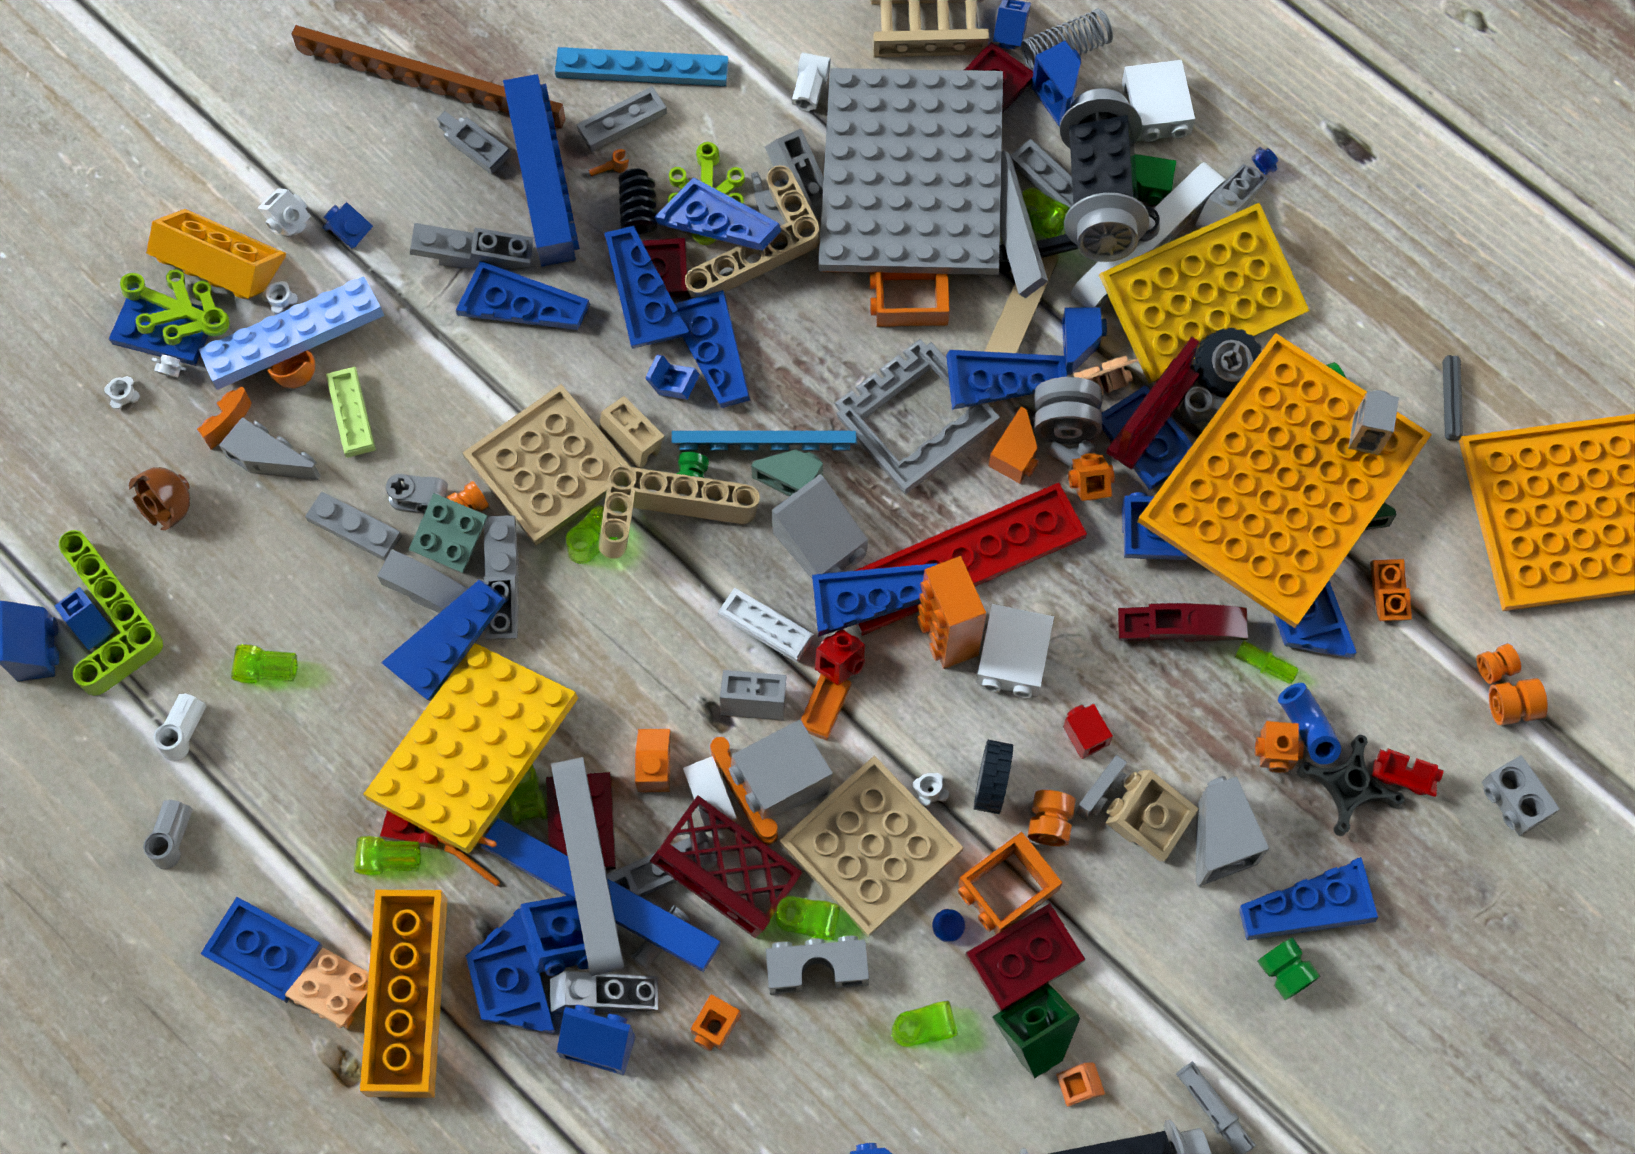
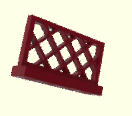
M1194 337L1189 339L1107 448L1106 454L1131 470L1180 405L1187 392L1198 380L1200 374L1191 369L1199 345L1197 339Z
M699 795L696 796L650 859V862L754 938L764 931L776 910L803 873ZM697 807L709 815L710 826L694 828L692 813ZM687 821L688 828L681 829ZM729 829L735 834L737 845L720 847L717 830ZM712 831L714 848L698 850L695 833ZM689 834L692 851L680 852L670 844L676 836ZM755 848L761 853L763 864L747 866L744 850ZM738 851L741 867L725 869L722 853ZM716 853L719 870L708 872L701 867L699 856ZM782 868L791 877L786 884L773 886L770 869ZM764 870L767 887L751 889L748 872ZM742 873L745 890L733 891L729 888L726 875ZM774 891H781L776 898ZM769 893L771 906L766 914L754 906L752 894Z

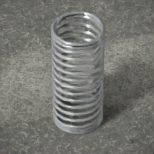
M1097 8L1090 13L1079 16V18L1075 17L1067 23L1064 22L1062 25L1052 27L1050 30L1047 29L1045 32L1039 33V35L1035 34L1033 37L1023 39L1021 50L1028 68L1032 71L1034 70V62L1029 46L1036 57L1039 51L1040 53L1044 51L1040 39L1044 43L1045 50L1049 49L1046 37L1049 39L1051 47L1055 46L1052 35L1056 39V44L1061 43L1057 32L1061 35L1062 42H1067L1063 35V29L1067 33L1072 49L1076 50V43L1080 50V56L1082 52L1086 54L1088 50L1097 49L1099 45L1103 47L1104 44L1111 43L1113 40V30L1105 12ZM1097 15L1101 18L1105 25L1108 34V40L1104 36L1103 29L1099 21L1097 20ZM1086 20L1089 22L1091 33L1086 25ZM1080 22L1083 24L1085 34L1080 27ZM1074 24H1075V25L1077 26V28H1078L1079 36H1078L1077 32L1075 31ZM1069 27H1070L1071 30H1072L1074 40H1073L1071 34L1069 33ZM1086 37L1091 45V48L1088 47ZM1093 38L1096 41L1097 46L1094 45ZM1081 41L1085 47V51L1082 49Z

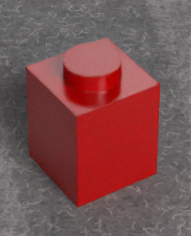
M1095 704L1086 708L1084 705H1079L1067 713L1068 717L1065 719L1063 728L1081 759L1110 745L1113 735Z

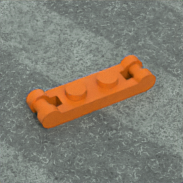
M724 737L714 738L710 744V749L717 768L760 841L765 845L774 844L778 839L777 823L771 818L762 820L758 811L755 813L751 811L745 799L747 792L742 784L737 785L729 772L731 752L728 740Z

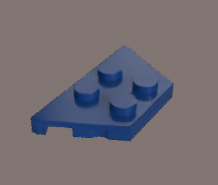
M1330 581L1325 585L1296 628L1273 614L1286 647L1352 658L1357 653Z
M517 909L507 922L500 928L497 927L482 944L477 945L465 955L480 1016L483 1022L553 1033L555 1028L541 975L535 971L527 948L529 938L519 912L520 909Z

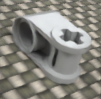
M395 474L386 483L389 502L394 509L425 514L433 493L446 498L448 483L440 478Z

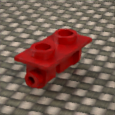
M1389 748L1386 751L1380 749L1377 760L1374 759L1373 763L1374 777H1377L1385 784H1398L1407 787L1418 795L1427 794L1436 797L1437 782L1441 781L1444 770L1438 769L1437 764L1416 758L1413 767L1410 768L1407 767L1410 759L1409 755Z

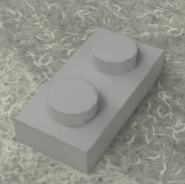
M1118 755L1113 758L1080 802L1076 811L1079 816L1087 820L1092 812L1096 815L1101 812L1108 801L1104 797L1110 788L1116 791L1127 776L1123 773L1127 763Z

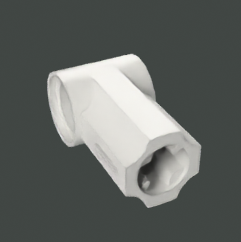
M802 52L798 64V80L792 98V105L798 107L799 110L807 112L817 108L823 83L827 82L831 58Z
M186 693L179 694L165 723L159 726L154 733V743L164 758L170 761L181 760L189 752V740L206 708V704L196 697ZM171 738H178L174 745L165 746Z

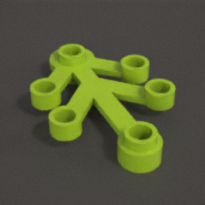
M703 142L696 150L697 162L701 166V181L713 187V167L719 163V149L714 143ZM712 151L710 154H704L703 152ZM681 167L672 168L669 171L670 184L682 189L689 182L686 177V171ZM738 167L731 168L727 172V179L715 189L727 195L734 188L741 187L745 182L744 171ZM675 175L682 176V178L678 180L674 179L673 177ZM734 175H739L741 178L738 180H733L731 177ZM678 192L672 193L668 197V203L678 194ZM732 193L729 195L731 198L744 204V198L741 194ZM691 233L693 239L701 245H710L717 240Z
M170 270L166 274L167 285L174 291L176 299L146 287L144 278L137 273H128L120 280L121 292L124 297L133 301L141 298L167 309L152 314L142 313L136 317L137 330L142 334L153 332L156 325L184 318L191 319L194 322L180 326L168 325L163 329L164 341L168 345L179 344L182 341V337L201 332L209 336H219L229 329V317L222 309L215 307L212 299L211 285L207 281H198L193 285L194 297L201 301L204 310L202 311L192 306L185 288L184 273L180 270ZM173 278H179V279H180L179 281H176V282L171 281ZM201 289L207 290L204 293L198 292ZM143 322H150L148 325H141ZM170 333H176V334H177V335L174 336V337H169V336H168Z

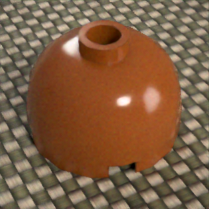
M153 467L130 479L129 490L135 487L137 494L132 499L141 514L152 525H156L158 521L163 525L161 530H167L181 521L187 514L190 507V486L186 478L181 474H176L174 471L163 467Z

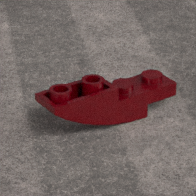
M1157 603L1149 604V607L1118 608L1120 641L1183 639L1184 642L1248 640L1247 608L1215 604Z

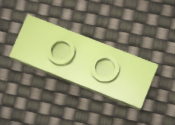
M356 367L327 373L326 378L346 458L375 451L376 447Z

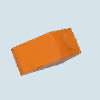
M1022 406L1020 407L992 450L988 465L990 468L1019 484L1025 475L1030 477L1039 462L1036 460L1038 447L1027 409Z
M638 729L635 750V784L638 792H670V729Z

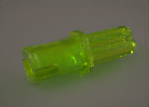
M1243 640L1235 656L1236 659L1259 669V673L1262 674L1264 671L1288 684L1294 682L1299 671L1297 667L1273 656V651L1268 653Z

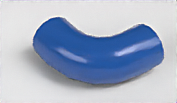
M1295 683L1284 689L1278 697V702L1291 722L1299 724V735L1311 759L1318 764L1333 763L1341 754V745L1331 724L1310 690L1304 683Z

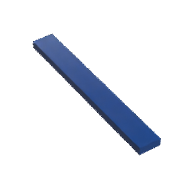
M497 818L485 836L490 840L496 841L497 846L491 847L480 843L481 848L576 901L568 856ZM607 878L616 924L704 973L721 945L719 940Z

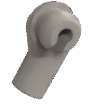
M1084 440L1078 447L1069 449L1054 441L1048 451V455L1068 466H1073L1072 459L1081 458L1084 454L1094 453L1095 446L1092 442Z

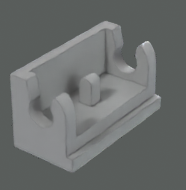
M723 670L720 691V715L784 720L787 675Z

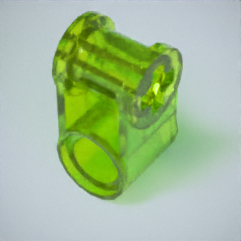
M1029 188L1024 190L1022 195L1025 205L1036 207V209L1026 207L1032 229L1039 232L1046 239L1062 235L1065 216L1070 207L1054 200L1038 189Z
M603 505L593 508L582 521L567 533L568 556L573 562L578 564L587 563L600 552L599 538L604 511ZM609 537L612 540L617 539L616 537ZM578 542H586L588 544L580 549L574 547Z
M533 764L528 770L531 773L530 779L525 783H519L510 795V806L515 825H520L521 821L541 817L542 820L547 819L544 796Z
M788 896L783 898L777 906L776 922L784 931L830 941L835 939L841 907L827 901ZM789 908L795 909L793 920H787L786 913Z
M950 1001L936 1002L899 1014L891 1029L893 1040L902 1047H911L957 1036L958 1030ZM904 1022H907L909 1027H915L911 1036H908L906 1031L900 1032Z

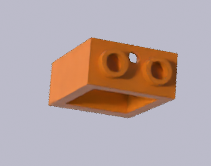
M870 272V289H876V298H870L871 316H876L877 327L948 325V274ZM883 280H934L935 308L884 309Z
M1021 831L960 876L958 893L968 906L973 904L979 911L978 919L984 928L989 932L993 930L998 934L1020 921L1060 891L1063 882ZM1012 854H1015L1043 890L1003 920H1000L973 886V883Z

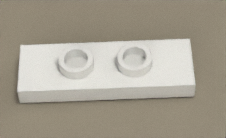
M736 588L732 590L718 611L720 618L796 663L799 662L814 639L813 633Z

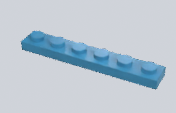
M558 47L555 75L556 78L727 87L729 60L728 56Z
M672 431V443L680 445V450L697 451L698 445H710V450L728 451V445H740V450L758 451L759 445H771L772 451H789V445H801L802 451H819L820 445H832L833 451H850V445H857V432Z

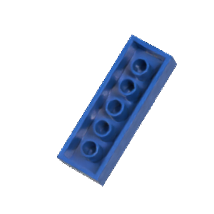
M538 74L503 80L541 267L575 261L574 250H579L580 247L546 83L540 84Z

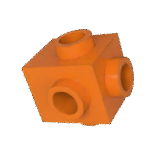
M1088 453L1082 455L1081 458L1072 459L1073 470L1068 471L1069 484L1071 489L1075 488L1081 501L1112 497L1111 483L1115 481L1112 465H1108L1103 455Z
M1265 722L1261 729V737H1257L1255 743V756L1260 757V767L1269 768V771L1274 773H1285L1292 770L1298 760H1302L1304 744L1303 741L1298 740V723Z

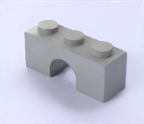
M857 936L839 937L838 942L825 943L824 939H810L805 941V945L792 946L791 942H777L772 944V948H766L770 995L803 992L802 975L809 966L814 964H823L832 970L836 988L869 985L865 939L858 940Z

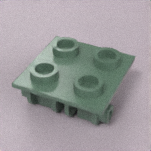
M433 493L409 550L463 573L488 516Z

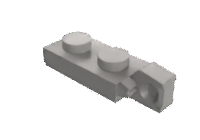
M444 111L437 118L438 126L445 132L444 137L448 142L491 175L511 156L509 148L468 117L465 119L461 117L457 120Z

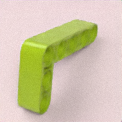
M70 530L60 537L58 547L121 632L81 660L73 670L75 682L87 694L97 696L105 693L157 656L163 648V640L81 531ZM82 545L79 551L72 553L76 546ZM99 567L95 574L88 575L93 568ZM116 590L112 597L105 598L109 591ZM134 612L129 620L122 621L126 614ZM151 635L147 643L139 644L143 637ZM124 654L120 662L113 663L117 655ZM97 673L93 681L86 682L90 674Z

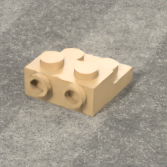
M1143 770L1138 773L1133 772L1124 782L1123 786L1127 790L1122 798H1116L1107 808L1106 813L1110 816L1105 823L1128 842H1136L1158 861H1166L1199 808L1152 770Z

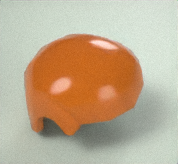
M307 350L271 366V369L267 371L273 380L283 388H299L305 386L312 379L315 372V358Z

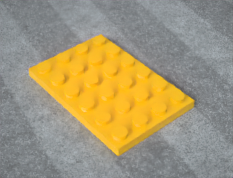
M1260 202L1099 274L1149 384L1160 378L1191 337H1194L1200 343L1210 334L1228 328L1242 329L1254 337L1310 311Z
M474 643L363 795L370 802L470 854L576 703L578 696L575 691Z

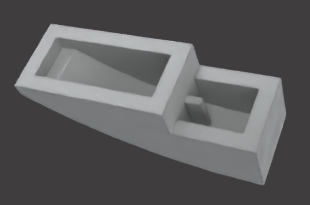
M393 549L390 551L377 575L381 585L407 595L411 601L438 613L468 589L448 576Z

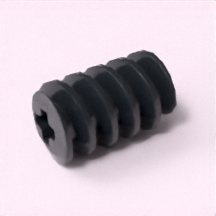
M643 169L625 170L618 177L620 185L619 203L621 205L619 208L621 215L620 229L634 226L638 234L650 233L657 229V222L655 221L657 213L654 210L656 208V201L654 200L656 197L654 190L655 180L648 177V173Z

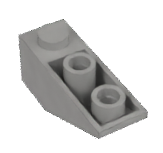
M1243 164L1208 198L1195 226L1200 229L1246 209L1265 185L1268 178L1261 175L1257 169Z
M242 417L219 444L228 459L250 473L316 480L320 478V474L315 466L317 462L305 452L298 454L292 450L293 447L287 440L280 436L275 439L268 434L267 428L257 421L251 423Z
M564 971L550 979V1012L564 1013L565 1007L575 1009V1005L592 1008L595 1010V1013L658 1010V977L622 974L591 976L587 972Z

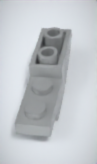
M414 223L410 255L439 259V265L476 269L480 261L502 269L530 266L534 237L476 227L474 228V233Z
M515 515L489 516L484 524V582L507 600L486 627L485 639L518 638L519 550L517 549Z

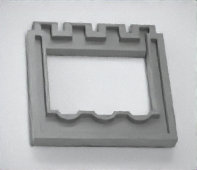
M921 339L903 351L908 360L905 361L898 355L879 369L884 376L883 379L874 373L856 386L860 394L859 397L853 391H850L834 403L839 410L837 412L838 419L849 431L857 432V441L905 495L1000 423V416L988 403L967 407L968 410H966L964 415L945 426L931 440L928 439L920 445L918 450L901 461L897 460L863 420L931 368L950 388L946 357L932 342L926 345Z

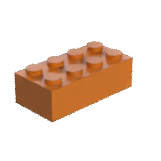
M959 556L924 569V579L920 583L922 593L919 594L921 604L918 605L920 615L917 616L921 631L923 633L928 632L932 643H929V648L934 660H940L943 669L979 656L986 611L962 557Z

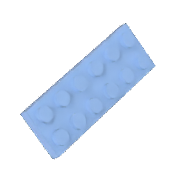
M363 276L359 279L350 280L345 285L332 291L323 292L307 302L296 304L275 316L266 317L261 322L250 327L241 328L225 338L211 341L198 350L216 390L377 320L383 317L384 313Z

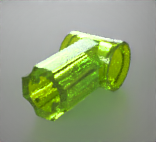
M237 645L235 647L231 679L251 684L258 683L259 679L294 682L298 670V656L296 653L264 651L262 648L254 645Z
M362 836L356 839L355 873L379 875L383 871H419L421 863L419 842L386 841L383 838L374 836Z

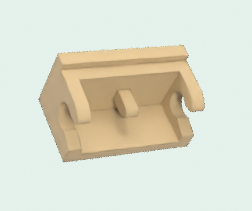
M625 396L601 411L600 431L637 468L646 466L647 458L651 453L655 457L659 454L665 436Z

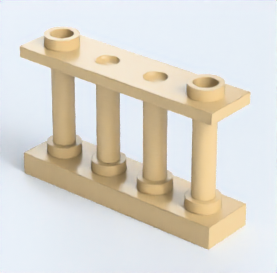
M871 0V5L880 4L881 31H876L873 34V57L979 55L988 46L989 41L988 29L978 28L977 2H984V0ZM965 2L967 29H950L948 3ZM920 3H937L938 30H921ZM892 4H909L910 31H893Z

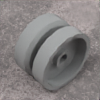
M1079 377L1053 378L1039 384L1035 389V408L1037 409L1035 414L1036 435L1045 441H1056L1060 444H1076L1098 437L1102 431V414L1099 411L1102 405L1101 387L1089 379Z

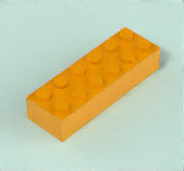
M375 889L360 1092L366 1097L435 1098L448 900L442 890Z

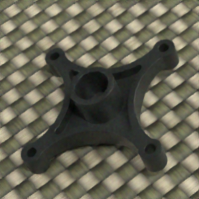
M1357 735L1352 740V753L1349 759L1342 765L1333 768H1320L1313 766L1309 762H1304L1297 769L1299 777H1310L1319 781L1332 796L1338 809V823L1333 828L1337 836H1344L1350 830V818L1356 807L1368 802L1382 801L1388 803L1392 808H1398L1405 800L1402 793L1392 792L1383 788L1369 774L1364 762V748L1368 743L1364 735Z

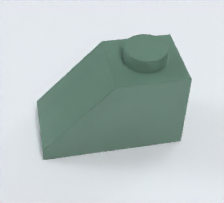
M795 449L755 460L751 465L752 478L790 497L819 474L823 476V462L813 453H803Z

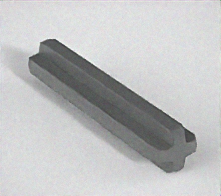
M1448 355L1442 361L1445 438L1457 441L1463 436L1461 359L1459 356Z

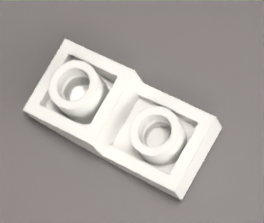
M713 756L684 767L683 770L694 799L699 795L731 820L737 821ZM698 807L704 825L710 826L709 815Z

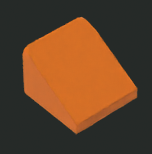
M1093 1062L1083 1063L1056 1074L1067 1107L1105 1095L1096 1065Z

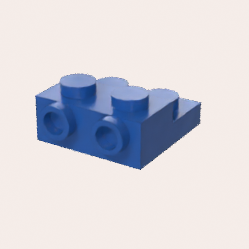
M1135 492L1129 496H1124L1122 502L1124 558L1187 560L1188 556L1137 522L1154 496H1148L1142 492Z
M568 896L521 904L519 912L529 938L527 948L536 973L546 972L548 976H555L562 973L566 967L576 965L581 970L589 969L577 902Z

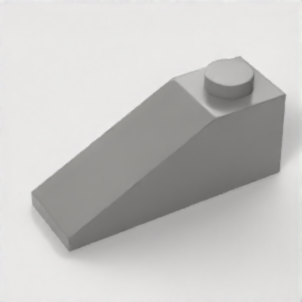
M798 129L766 145L765 149L773 167L783 165L792 171L814 216L818 219L822 215L824 177L802 129ZM781 179L785 185L788 183L787 180Z

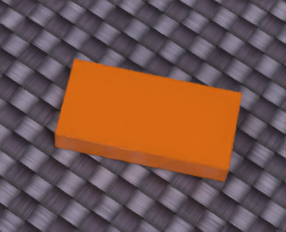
M820 674L801 718L809 734L828 741L851 688V681L845 680L838 686Z

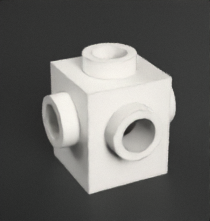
M277 189L257 208L267 219L265 222L267 227L276 235L295 236L305 229L307 226L305 222L311 217L305 209L307 205L304 200L296 194L293 195L288 189Z

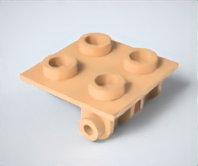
M1125 355L1101 363L1103 368L1101 370L1099 366H1095L1073 374L1074 377L1089 379L1097 383L1101 387L1103 395L1102 384L1107 393L1112 392V389L1116 390L1128 386L1129 382L1133 381V377L1129 370L1125 371L1124 366L1139 360L1138 358L1128 360Z
M322 948L285 993V996L292 999L294 1004H301L310 1009L312 1014H319L321 1019L326 1018L335 1023L336 1027L349 1028L354 1019L352 1013L367 996L369 972Z

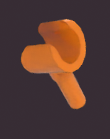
M623 149L615 150L611 161L588 170L590 176L592 177L612 169L619 173L624 172L628 168L629 159L619 160L625 157L626 151Z

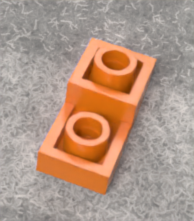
M242 386L227 392L216 403L221 413L217 416L209 417L202 426L197 428L210 450L220 444L239 420L247 414L252 402Z
M1404 559L1370 561L1373 593L1379 621L1412 620L1410 588H1406Z

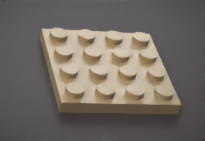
M562 384L463 452L466 461L508 513L515 515L517 524L535 546L606 496L608 478L612 469L618 466L630 467Z
M875 755L779 840V844L867 937H870L955 859L964 848Z

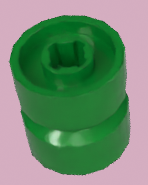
M1293 937L1284 941L1257 961L1269 977L1276 976L1277 979L1274 986L1285 1001L1321 977L1310 961L1301 960L1302 949Z

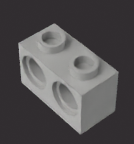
M1381 390L1367 391L1353 415L1348 449L1376 455L1381 453L1394 432L1399 397L1391 396L1388 392Z
M1522 755L1491 772L1481 782L1487 798L1492 803L1498 805L1503 813L1502 816L1506 825L1511 830H1515L1519 836L1548 820L1560 810ZM1502 778L1511 780L1514 784V789L1506 788L1502 783ZM1521 805L1530 807L1533 811V817L1525 815Z

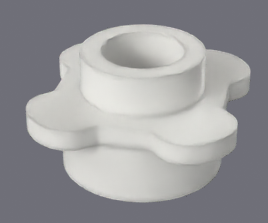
M285 281L271 284L262 294L263 301L271 305V311L274 314L283 312L284 308L289 305H295L298 301L297 295L291 293L289 285Z
M162 355L161 360L157 358L151 359V361L156 362L154 371L157 373L178 378L180 370L186 371L185 367L179 365L180 359L167 355Z
M131 377L115 378L105 386L104 391L109 395L111 399L110 406L113 409L118 410L124 404L138 401L140 395L134 390V381Z
M939 773L924 774L913 782V789L919 795L918 801L924 807H928L932 802L938 800L946 801L949 797L948 790L944 789L943 776ZM929 788L934 789L932 792L928 791Z

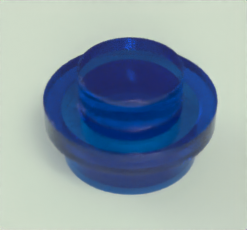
M1258 147L1255 150L1256 154L1251 157L1255 166L1264 175H1267L1269 172L1274 173L1278 169L1276 165L1278 158L1269 148L1264 150L1262 147Z
M944 909L935 915L932 929L939 940L954 942L963 935L965 921L959 912L953 909Z

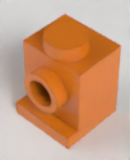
M710 994L690 1029L691 1033L696 1036L694 1042L708 1051H711L713 1047L721 1050L735 1024L741 1017L740 1010ZM712 1022H718L721 1025L720 1030L716 1033L708 1030Z

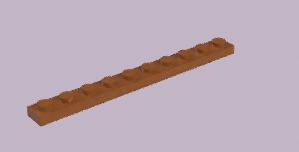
M295 25L291 33L297 50L304 55H315L325 58L334 64L342 63L352 66L361 72L369 71L378 74L384 79H396L405 82L411 87H423L438 95L446 94L456 97L465 103L473 102L483 105L492 111L500 110L509 113L504 86ZM550 100L554 125L562 129L566 120L563 104Z

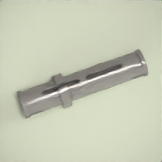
M1193 1061L1176 1073L1177 1077L1187 1087L1191 1095L1215 1125V1132L1217 1134L1221 1133L1236 1154H1246L1256 1146L1255 1142H1253L1237 1121L1239 1119L1237 1114H1232L1228 1107H1226Z

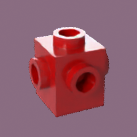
M844 629L837 631L832 636L826 637L821 645L816 648L815 670L839 686L850 676L858 674L864 667L865 644L858 637L852 636Z

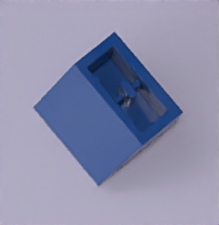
M575 1005V1009L565 1007L557 1047L559 1057L624 1076L636 1038L631 1025L627 1024V1019L615 1014H608L607 1018L600 1017L594 1014V1009L583 1005Z

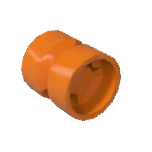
M1538 678L1519 680L1515 686H1512L1510 682L1493 684L1489 689L1490 710L1497 725L1518 723L1520 718L1524 721L1544 719L1547 715V695L1542 682Z
M1036 791L1032 806V812L1036 816L1030 819L1027 837L1031 841L1043 845L1067 846L1072 828L1068 820L1073 819L1076 799L1060 791Z

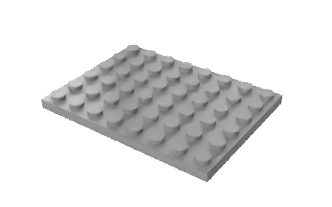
M830 68L819 271L999 275L1003 71Z

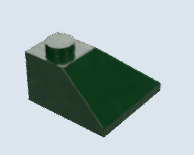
M1049 983L992 1016L1019 1062L1034 1079L1048 1072L1064 1060L1080 1021L1079 1014Z

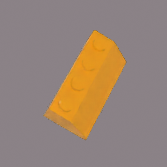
M187 209L152 221L146 254L157 258L158 262L176 266L182 269L183 273L203 278L214 287L228 289L235 296L242 299H249L264 292L286 256V253Z

